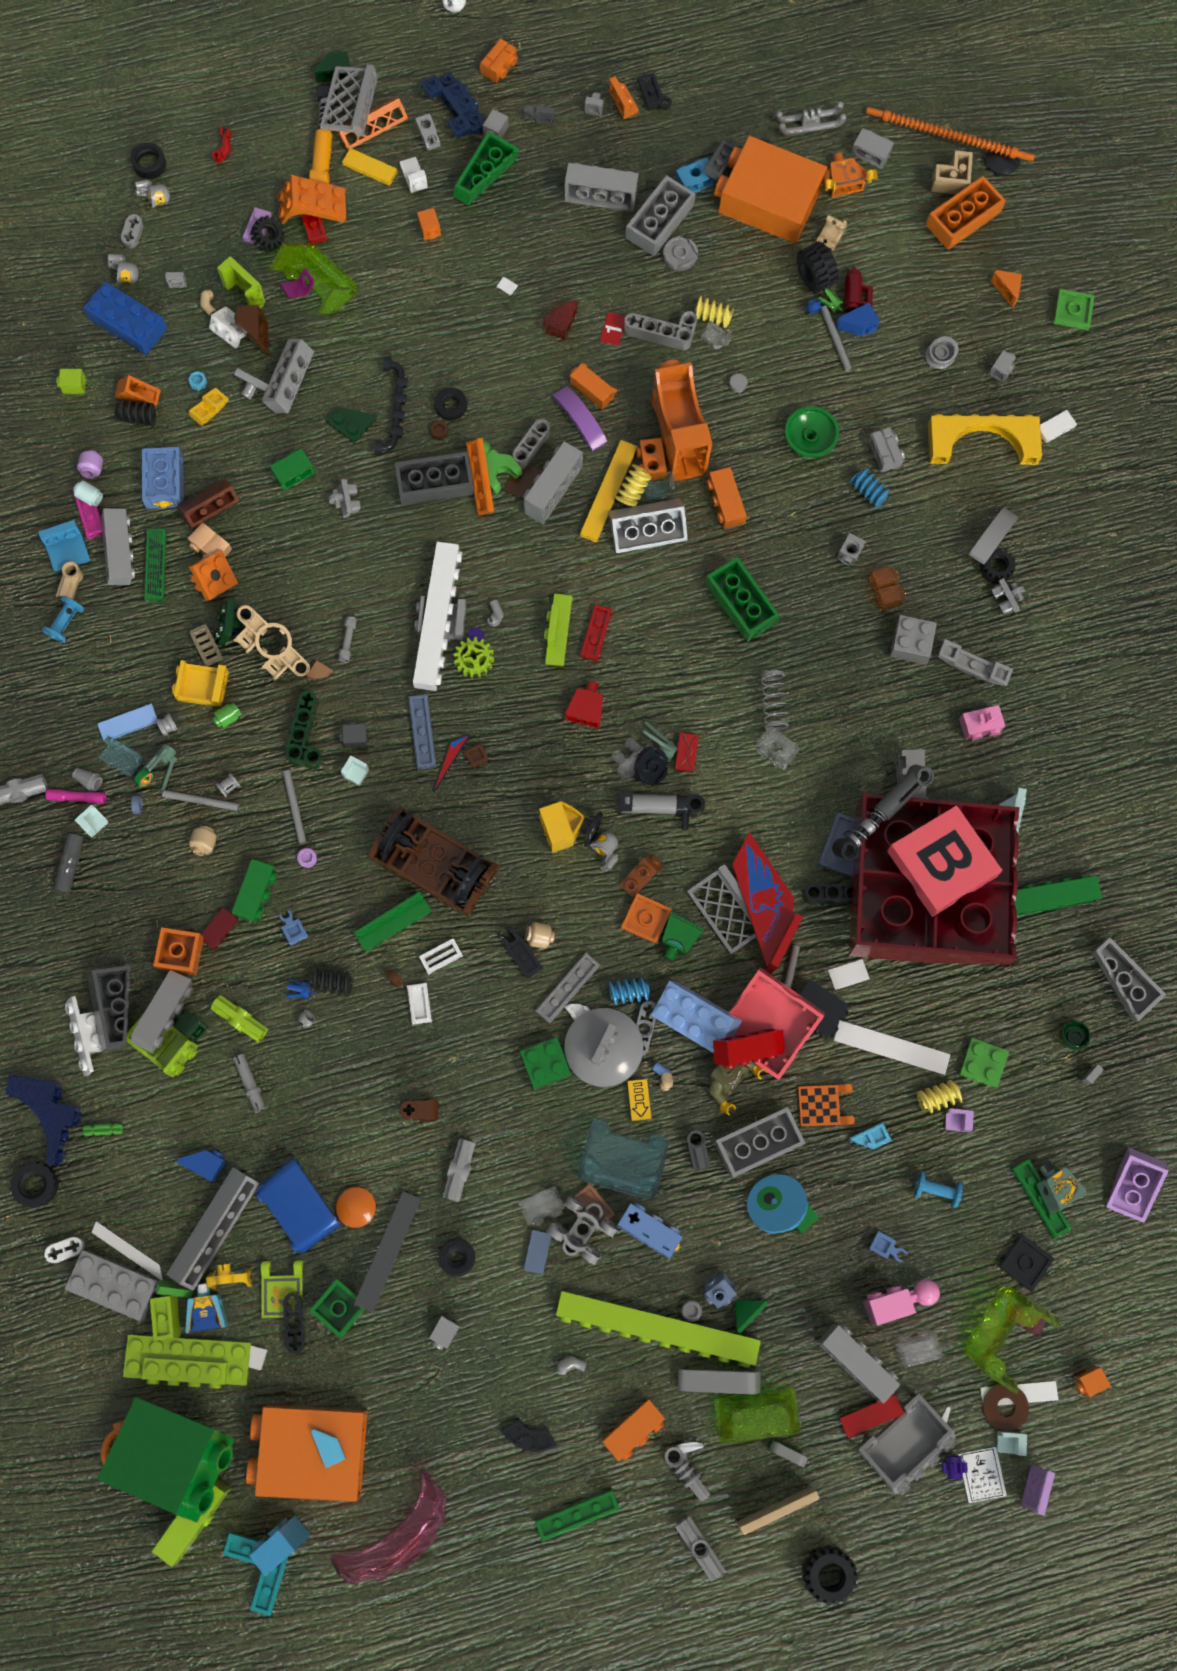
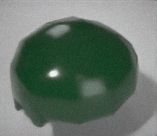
M1073 1020L1065 1023L1060 1033L1061 1041L1067 1048L1081 1050L1090 1043V1030L1084 1023Z

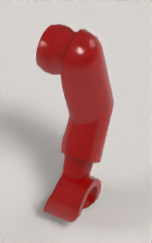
M223 126L220 128V134L223 137L221 139L222 146L212 153V157L217 163L223 162L231 152L229 138L232 136V132L229 127L226 134H224Z

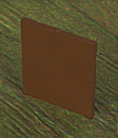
M528 465L522 469L520 477L514 478L510 475L504 492L523 498L525 492L533 487L536 476L538 474L541 475L543 471Z

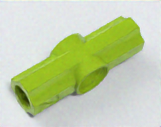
M221 995L212 1003L210 1009L226 1019V1022L238 1031L244 1032L258 1043L265 1037L268 1028L252 1018V1015L240 1006H235Z

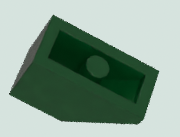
M348 51L330 52L314 68L316 82H332L336 66L350 67ZM339 73L338 79L341 81L348 75L346 73Z
M187 1010L185 1013L182 1012L178 1015L174 1025L195 1042L198 1041L208 1028L206 1024Z

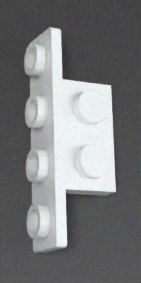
M71 996L66 1001L65 1011L70 1017L71 1022L69 1026L71 1033H74L75 1037L74 1048L79 1054L80 1071H83L84 1076H89L93 1072L90 1053L101 1051L94 1012L80 1014L76 996Z

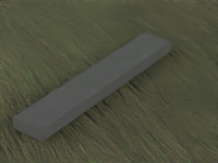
M402 1192L354 1306L372 1313L374 1312L419 1207L421 1198Z

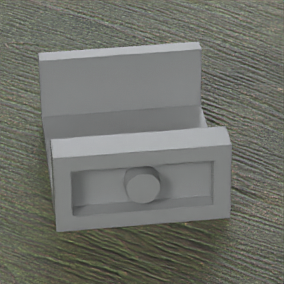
M421 596V601L417 602L416 613H419V620H415V631L418 632L419 638L421 637L426 608L425 596ZM458 599V604H454L453 614L449 615L448 621H451L450 632H446L445 639L463 641L467 607L466 599Z

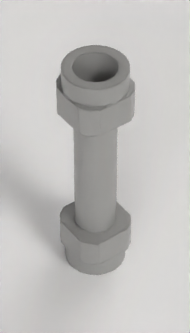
M350 616L346 617L344 623L346 628L345 636L338 658L339 661L348 663L351 658L349 650L353 630L356 629L357 619Z

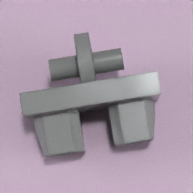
M341 479V485L337 489L332 490L333 495L329 496L328 499L329 503L335 504L336 508H341L343 518H348L350 513L359 512L361 506L359 500L350 499V496H356L357 494L356 484H347V479Z
M1005 579L999 580L1000 584L991 590L996 599L1006 595L1008 600L999 604L1003 614L1012 611L1015 613L1019 612L1020 609L1014 597H1017L1018 601L1024 599L1021 594L1025 591L1024 586L1018 587L1016 583H1012L1011 587L1013 590L1010 591Z

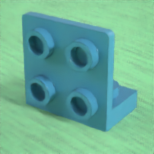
M75 520L38 532L40 539L46 546L53 570L56 573L62 571L63 565L67 562H74L80 565L90 561L80 528Z

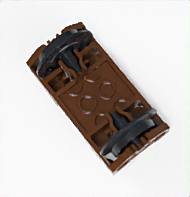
M399 806L388 819L389 823H386L385 828L380 832L381 836L378 835L368 854L370 859L402 880L407 879L435 896L439 902L469 918L488 884L497 874L499 865ZM461 900L467 902L466 906H458L456 904Z

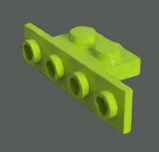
M554 594L551 611H547L546 622L550 623L549 628H545L544 639H547L545 665L564 667L573 596Z

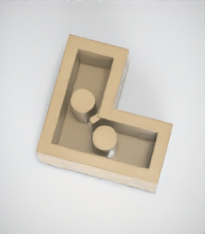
M955 151L951 166L937 164L932 176L931 192L958 194L971 184L973 152Z

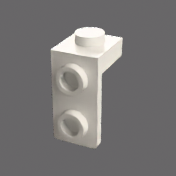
M416 157L400 161V167L410 192L413 193L426 189V174L424 170L420 169Z

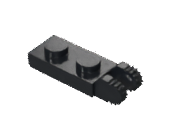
M509 926L508 931L515 940L509 943L501 932L498 934V937L528 980L541 971L543 967L523 938L519 937L512 926Z

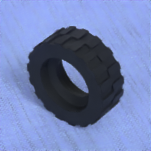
M37 1162L26 1163L24 1166H20L14 1172V1176L10 1181L12 1197L24 1207L40 1208L47 1205L48 1202L54 1199L53 1197L57 1194V1188H59L58 1176L55 1175L56 1172L48 1165ZM32 1175H38L44 1180V1189L38 1195H30L25 1190V1182Z

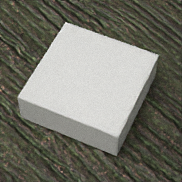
M251 1345L249 1367L262 1370L268 1350Z

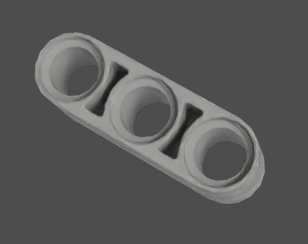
M537 420L515 448L513 458L521 469L530 465L549 439L550 425L547 420ZM539 429H544V430H546V431H544V432H539L538 430H539ZM528 443H535L534 446H529V445H527V444H528ZM520 456L525 457L524 460H519L517 458Z

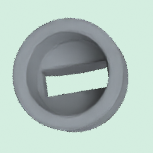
M304 1010L298 1018V1022H301L303 1024L302 1027L306 1028L316 1021L315 1016L308 1010Z

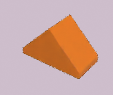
M996 270L991 278V283L1010 306L1013 307L1019 298L1022 274Z

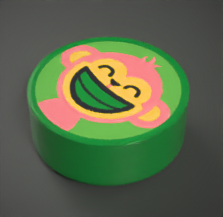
M147 768L142 769L135 776L134 782L140 788L145 787L151 782L154 774L148 771Z

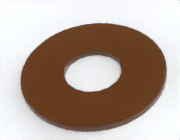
M1003 1383L992 1387L987 1392L983 1401V1412L987 1421L994 1428L1009 1432L1020 1428L1025 1423L1029 1414V1403L1021 1389L1014 1385ZM1008 1398L1013 1401L1015 1410L1011 1416L1004 1417L999 1414L997 1405L1001 1399Z

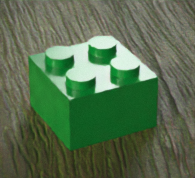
M557 1037L520 1051L534 1091L571 1077Z
M336 1279L309 1311L337 1337L343 1338L366 1310L354 1306L358 1295L341 1279Z

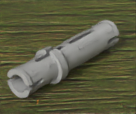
M245 1054L238 1055V1058L234 1057L233 1061L246 1090L245 1095L250 1099L254 1113L262 1112V1109L265 1110L267 1107L261 1097V1089L257 1087Z

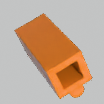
M581 363L570 372V385L603 410L614 398L618 389L612 388L587 368V364Z

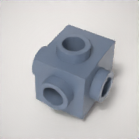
M724 1272L716 1277H711L704 1286L706 1300L709 1304H714L718 1309L721 1306L728 1305L733 1297L737 1295L736 1286Z

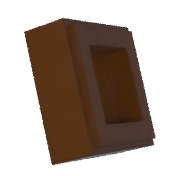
M481 743L464 751V755L472 769L490 761Z

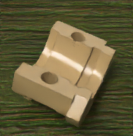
M828 215L826 224L816 241L824 243L830 250L834 251L843 236L847 221H841Z

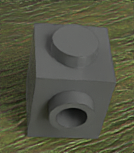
M349 722L347 725H343V731L339 734L340 743L344 744L345 749L368 747L366 724Z

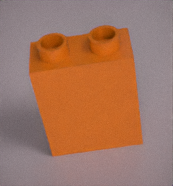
M749 136L743 149L735 146L731 153L728 167L733 170L730 177L721 175L716 185L714 196L721 198L719 213L796 244L823 187L827 166Z
M267 1405L263 1407L262 1415L253 1414L250 1439L260 1441L258 1458H249L246 1483L256 1485L255 1496L357 1502L361 1497L368 1410ZM316 1429L338 1438L346 1459L325 1468L311 1430Z

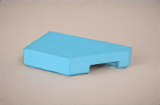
M883 1122L849 1138L850 1141L870 1149H875L892 1141Z
M316 1429L311 1430L325 1468L346 1459L338 1438Z

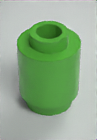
M231 703L215 711L212 720L218 728L221 726L224 729L237 721L238 717L242 714L238 707Z

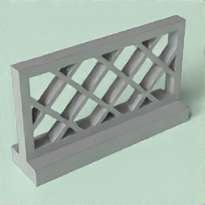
M367 64L366 68L335 67L320 125L321 130L355 132L356 136L363 137L378 79L374 65ZM339 73H346L348 75L341 81L338 79ZM362 74L363 78L359 81L354 79L357 75ZM352 80L354 84L346 89L344 84ZM342 87L344 91L336 96L335 90ZM358 88L360 90L359 93L353 97L350 92ZM348 95L351 99L342 104L340 99ZM338 102L340 106L332 111L331 105ZM355 103L356 107L349 112L346 108ZM344 110L347 114L338 119L336 114ZM332 117L337 120L332 124H327V121ZM351 118V126L342 124L347 119Z
M725 864L687 891L731 955L756 938L755 933L751 936L743 935L745 924H752L745 921L746 916L749 920L750 918L738 882ZM717 875L722 880L721 889L710 887L711 880ZM699 888L707 889L705 900L697 899L693 892ZM709 890L720 892L719 902L707 901ZM723 892L730 893L733 896L732 905L721 903ZM707 903L718 905L716 916L707 914ZM720 906L731 907L730 918L719 917ZM734 908L743 910V921L732 919ZM718 919L729 921L727 932L718 930ZM731 921L742 923L741 934L730 932ZM721 933L727 934L726 940ZM729 935L740 936L739 944L732 949L728 944Z

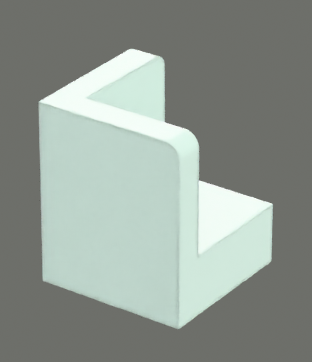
M351 755L341 770L343 778L358 786L361 785L369 772L366 763Z
M90 805L75 819L91 838L108 824V820L93 805Z
M997 1431V1452L1027 1456V1434Z

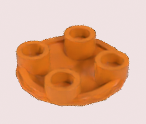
M360 1187L350 1188L339 1196L336 1203V1213L344 1225L351 1228H360L367 1225L373 1219L376 1213V1202L373 1195L366 1189Z

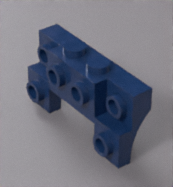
M451 71L439 78L434 75L420 83L421 88L427 93L429 100L442 95V101L454 116V119L448 121V127L453 130L457 139L468 134H480L483 132L485 120L478 111L479 105L476 99H472L467 86H463L460 80L457 81Z

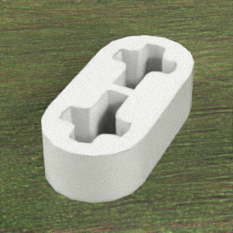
M78 1237L68 1238L48 1246L45 1250V1258L50 1263L65 1261L80 1255L85 1248V1243ZM73 1241L79 1243L76 1252L75 1250L67 1251V1248L73 1245ZM53 1249L63 1250V1253L57 1255V1259L50 1256L53 1253Z

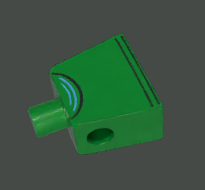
M671 912L661 945L667 947L663 957L674 962L678 953L686 956L702 935L704 928Z

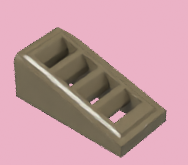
M206 624L189 631L205 666L210 667L224 660ZM210 639L209 642H207V643H205V644H203V645H200V644H199V643H202V642H204V641ZM213 646V649L203 653V650ZM214 653L217 654L216 656H214V657H212V658H210V659H208V660L206 659V657H208V656H210V655H212V654H214Z

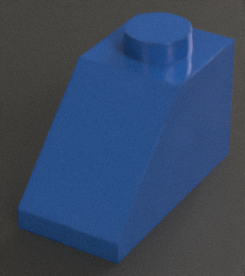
M867 303L838 317L836 328L837 330L858 336L869 335L877 330L880 319L870 303Z
M213 1149L212 1152L205 1150L178 1158L176 1162L215 1183L227 1161L222 1159L223 1154Z

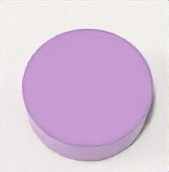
M304 848L299 851L297 860L302 867L311 868L317 862V855L314 850Z

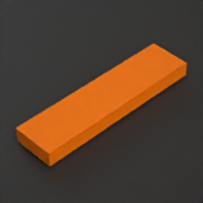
M477 438L466 442L477 513L478 516L493 513L494 506L483 438Z

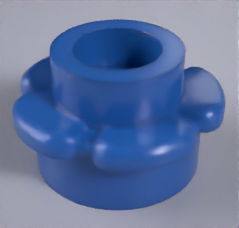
M813 299L807 303L805 310H808L809 314L816 313L822 309V302Z

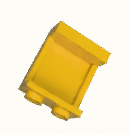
M181 660L180 665L176 668L177 682L173 684L172 694H174L177 701L222 707L229 671L224 665H218V668L187 664L185 660Z

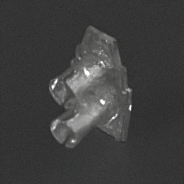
M631 737L625 742V747L633 753L630 757L627 758L620 750L613 752L611 759L619 765L617 772L621 781L635 775L634 764L638 753L645 748L653 747L652 743L641 746Z

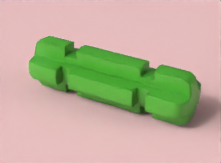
M121 1123L83 1126L84 1136H93V1134L96 1136L112 1135V1133L117 1135L123 1133V1124Z

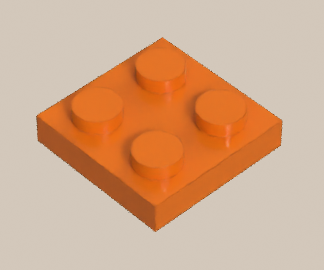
M637 893L621 929L656 945L672 909Z

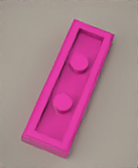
M75 497L87 539L103 535L98 506H90Z

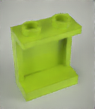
M231 256L217 267L223 287L229 291L233 286L237 285L245 292L248 305L258 304L260 309L264 306L266 302L260 283Z

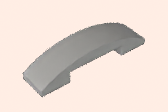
M1003 508L983 533L969 555L984 565L1019 517Z
M946 639L944 640L938 657L944 662L980 680L1007 686L1013 671L1012 668L998 662L993 664L962 650V646Z

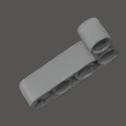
M687 311L682 314L680 323L677 325L630 313L625 317L624 332L630 337L679 350H687L690 348L694 337L697 316L695 313Z
M678 1369V1391L758 1394L761 1393V1371Z

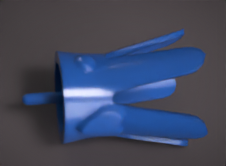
M289 978L290 981L295 983H289L286 986L287 989L300 993H289L285 998L302 997L309 999L310 993L316 992L310 990L309 983H300Z

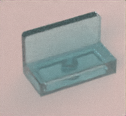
M108 735L104 740L107 747L99 757L100 760L131 778L144 759L139 753Z

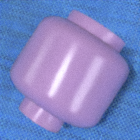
M84 451L79 456L77 470L85 478H95L101 473L103 458L96 451Z

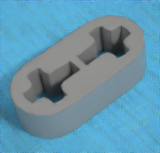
M132 214L128 216L123 227L121 240L128 249L135 248L138 245L144 225L139 215Z
M772 1440L769 1447L770 1451L801 1467H805L808 1457Z

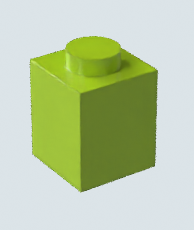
M60 369L59 376H57V386L60 387L63 394H85L86 376L82 369Z

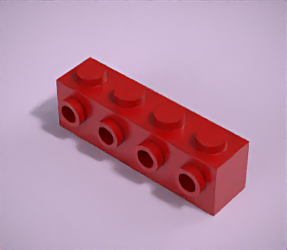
M764 1029L713 1040L714 1062L716 1065H723V1068L729 1069L735 1068V1064L748 1065L749 1061L762 1062L763 1058L775 1059L777 1055L785 1053L783 1029Z

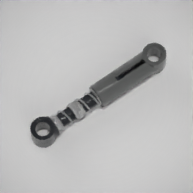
M917 764L912 765L908 769L907 775L874 807L875 812L871 813L869 818H865L857 830H854L852 834L845 838L835 840L832 846L833 854L848 861L854 860L858 856L861 842L867 839V836L871 835L882 821H889L923 786H928L932 783L934 779L932 769Z

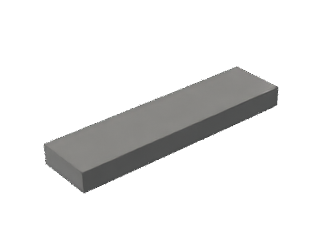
M585 953L535 1012L547 1023L551 1024L601 965Z

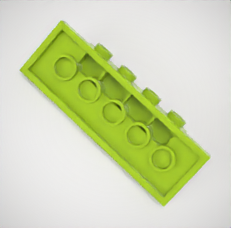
M128 1335L123 1377L146 1379V1384H159L160 1380L167 1381V1385L180 1386V1382H188L189 1387H200L201 1383L209 1384L208 1388H221V1384L247 1386L252 1343L189 1338L153 1341V1336Z

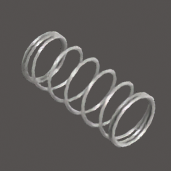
M770 670L760 675L761 683L765 685L761 692L767 695L762 700L767 705L763 712L768 715L764 718L766 723L764 728L769 731H779L789 726V723L786 721L766 722L767 717L785 716L788 714L787 712H776L773 714L765 712V709L769 706H785L787 704L786 702L772 704L764 702V699L769 696L781 697L786 695L784 692L773 694L763 692L767 687H782L785 685V683L769 685L763 683V680L774 681L782 679L785 673L780 670ZM773 725V726H781V727H767V726Z

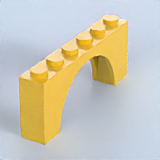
M936 414L931 416L928 422L930 464H948L953 444L960 437L975 431H988L1005 438L1014 447L1019 458V464L1038 465L1042 458L1039 416H979L977 414L962 416L960 414L944 416Z

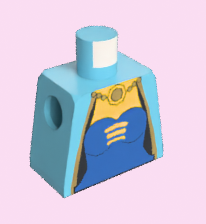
M206 1284L197 1285L198 1297L188 1299L186 1333L228 1327L220 1294L210 1295V1289Z

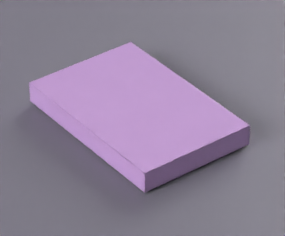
M1031 1465L1021 1506L1045 1516L1055 1473Z

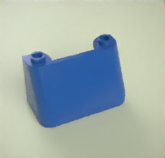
M293 1157L256 1188L257 1192L255 1195L261 1203H266L291 1239L289 1244L294 1252L297 1253L299 1251L301 1254H304L343 1224L334 1213H331V1208L328 1207L306 1172L302 1171L303 1167L298 1159Z

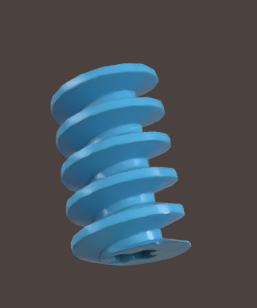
M867 468L858 472L851 479L850 483H855L854 487L856 489L860 488L859 492L861 494L865 493L864 497L866 499L870 498L869 502L871 504L875 503L874 508L876 509L886 501L890 489L888 488L883 491L882 489L885 484L883 483L878 486L877 484L880 479L873 480L875 474L868 475L870 469Z
M639 977L638 983L634 978H631L630 984L627 979H624L622 985L619 980H616L614 986L611 981H608L610 1000H613L615 1005H618L619 999L625 1004L626 998L633 1003L634 997L637 998L638 1002H641L642 996L645 997L646 1001H649L648 977H646L645 982L642 977Z

